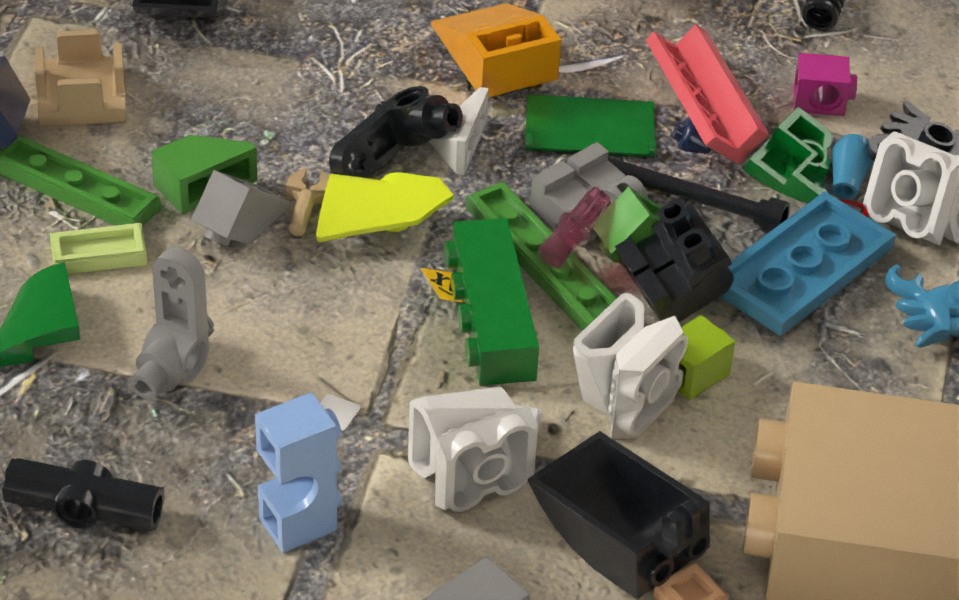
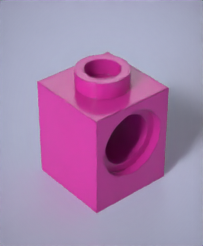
M799 53L793 84L794 110L800 107L810 114L845 116L848 99L855 100L857 92V74H850V57Z

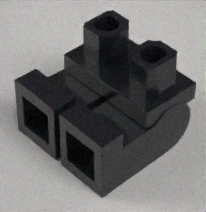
M676 199L657 211L660 221L651 226L655 234L637 244L630 237L614 246L629 276L659 321L675 316L678 322L683 321L724 295L734 281V275L728 267L732 265L728 254L693 204L685 205L681 199Z

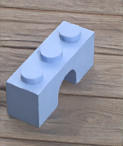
M310 392L256 413V450L276 477L258 485L259 520L282 553L337 531V508L341 507V497L337 489V474L341 472V463L337 454V439L341 437V428L334 412L329 408L324 409L314 394Z

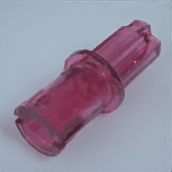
M593 187L570 213L565 212L560 216L557 228L538 248V252H541L539 254L540 257L552 267L561 268L574 249L581 242L588 241L591 237L590 229L611 205V198L599 187Z

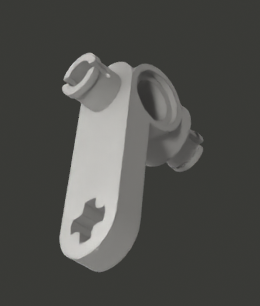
M180 247L167 248L155 260L152 266L156 323L148 332L143 343L142 352L136 358L138 371L133 373L129 379L132 390L146 400L154 399L160 390L172 391L181 381L189 383L199 375L208 356V337L215 330L213 329L214 323L212 319L207 315L204 269L193 254Z

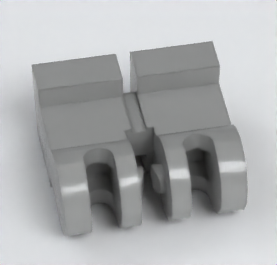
M598 142L568 157L567 164L561 161L533 176L529 208L553 228L561 227L567 237L580 246L596 238L597 233L591 225L628 187L648 198L643 184L634 176H626L608 161L609 151Z

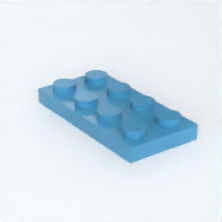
M824 191L731 261L732 265L728 267L734 275V281L730 289L721 298L779 336H782L893 249L896 234Z

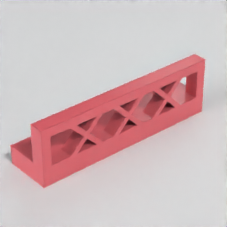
M695 24L677 44L653 32L646 39V42L707 147L740 165L769 133L708 32Z

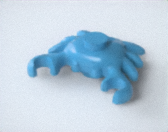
M894 265L888 270L885 278L887 288L894 294L904 298L896 302V308L911 316L904 320L903 326L916 331H925L918 337L915 346L918 348L926 347L934 343L948 341L949 336L959 337V281L953 282L951 285L945 284L931 290H925L923 288L924 278L921 273H918L914 280H904L899 277L901 276L899 265Z

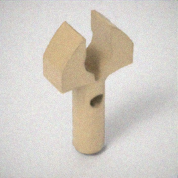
M306 168L295 172L288 178L286 199L296 200L288 226L289 232L294 236H302L306 232L314 205L322 204L329 179V176L323 170L320 173L319 182L311 186L310 189H306Z

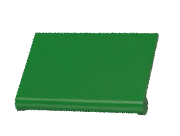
M527 94L525 150L577 153L598 142L609 151L608 155L655 158L654 102Z

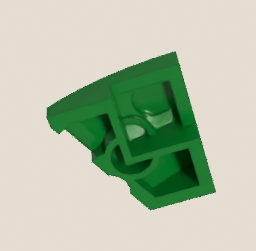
M797 107L776 128L771 138L749 158L743 171L779 193L809 203L824 191L827 192L826 189H823L824 177L829 171L830 166L827 151L831 147L832 132L800 107Z
M65 262L38 271L19 289L0 328V367L33 362L32 348L80 340L79 324Z

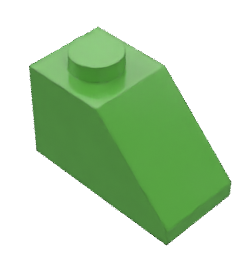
M188 135L151 151L154 186L181 214L196 209L213 170L250 183L258 181L257 147L252 142Z
M628 187L591 225L602 240L598 244L601 251L610 260L619 263L621 259L614 246L630 237L637 244L655 234L651 226L660 221L657 211L662 207Z

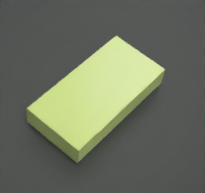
M141 223L49 233L53 265L65 262L68 275L148 265Z

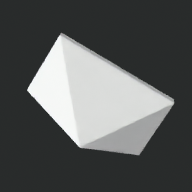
M480 87L459 106L463 113V121L460 128H456L455 132H447L442 138L429 141L455 174L465 175L487 123L489 88Z

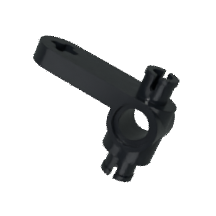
M424 86L404 89L387 101H382L381 104H378L371 115L334 145L329 158L331 174L369 178L405 146L424 144L432 139L442 138L447 132H455L456 128H460L463 121L462 110L459 105L449 103L441 95H430L428 89Z

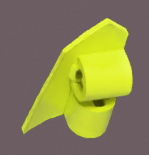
M395 172L385 175L381 180L330 174L321 206L316 240L317 242H325L384 230L400 232L408 226L420 224L434 212L454 200V194L439 177Z

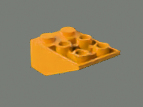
M505 3L431 21L432 28L475 90H478L480 87L489 88L488 97L558 80L561 38L544 15Z

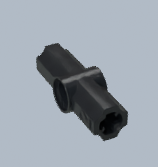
M20 458L11 459L5 471V480L2 488L3 501L54 511L60 521L68 526L79 529L91 528L98 520L147 531L156 530L161 519L165 500L164 487L114 478L106 467L91 460H80L75 462L71 468H65Z

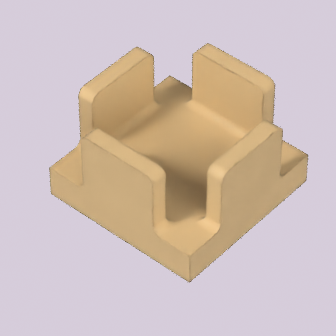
M91 29L57 32L59 57L55 59H45L44 47H35V80L39 127L127 122L122 43H113L114 56H104L101 50L100 31Z

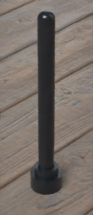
M608 157V161L623 174L634 176L645 187L753 219L754 225L760 226L762 232L769 233L788 219L790 203L771 197L769 200L761 199L759 202Z

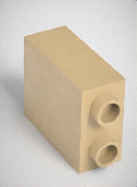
M792 381L785 421L759 418L751 467V478L777 482L775 496L750 493L742 554L769 558L765 600H959V405Z

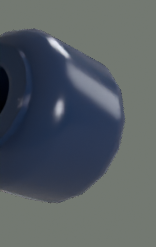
M689 116L686 117L683 123L678 122L676 124L672 138L678 140V148L680 150L707 154L713 150L705 145Z

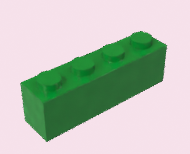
M508 218L453 222L452 241H445L444 245L445 262L447 269H455V272L451 274L452 295L454 301H462V305L458 306V321L460 332L469 334V338L465 340L468 367L476 366L480 386L536 381L539 344Z

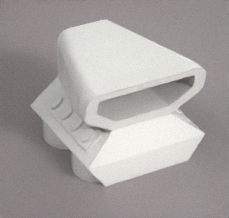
M892 132L879 145L864 197L863 205L870 217L876 222L888 223L898 227L912 238H923L940 246L944 236L959 244V155H952L898 132Z
M629 293L621 294L574 339L573 354L582 400L609 415L612 439L636 440L674 401L683 380V371L679 369V363L687 349L688 337L683 334V330L675 316L644 327V304Z
M500 386L423 396L411 400L409 403L408 462L411 468L422 478L435 475L436 507L443 510L450 508L454 512L467 511L476 506L489 493L496 492L498 495H509L518 491L527 483V479L534 475L538 427L530 406L526 405L517 408L505 390Z

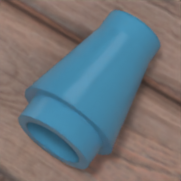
M844 135L833 146L832 193L839 199L852 200L857 197L859 188L874 163L869 158L866 149L869 139L862 135Z

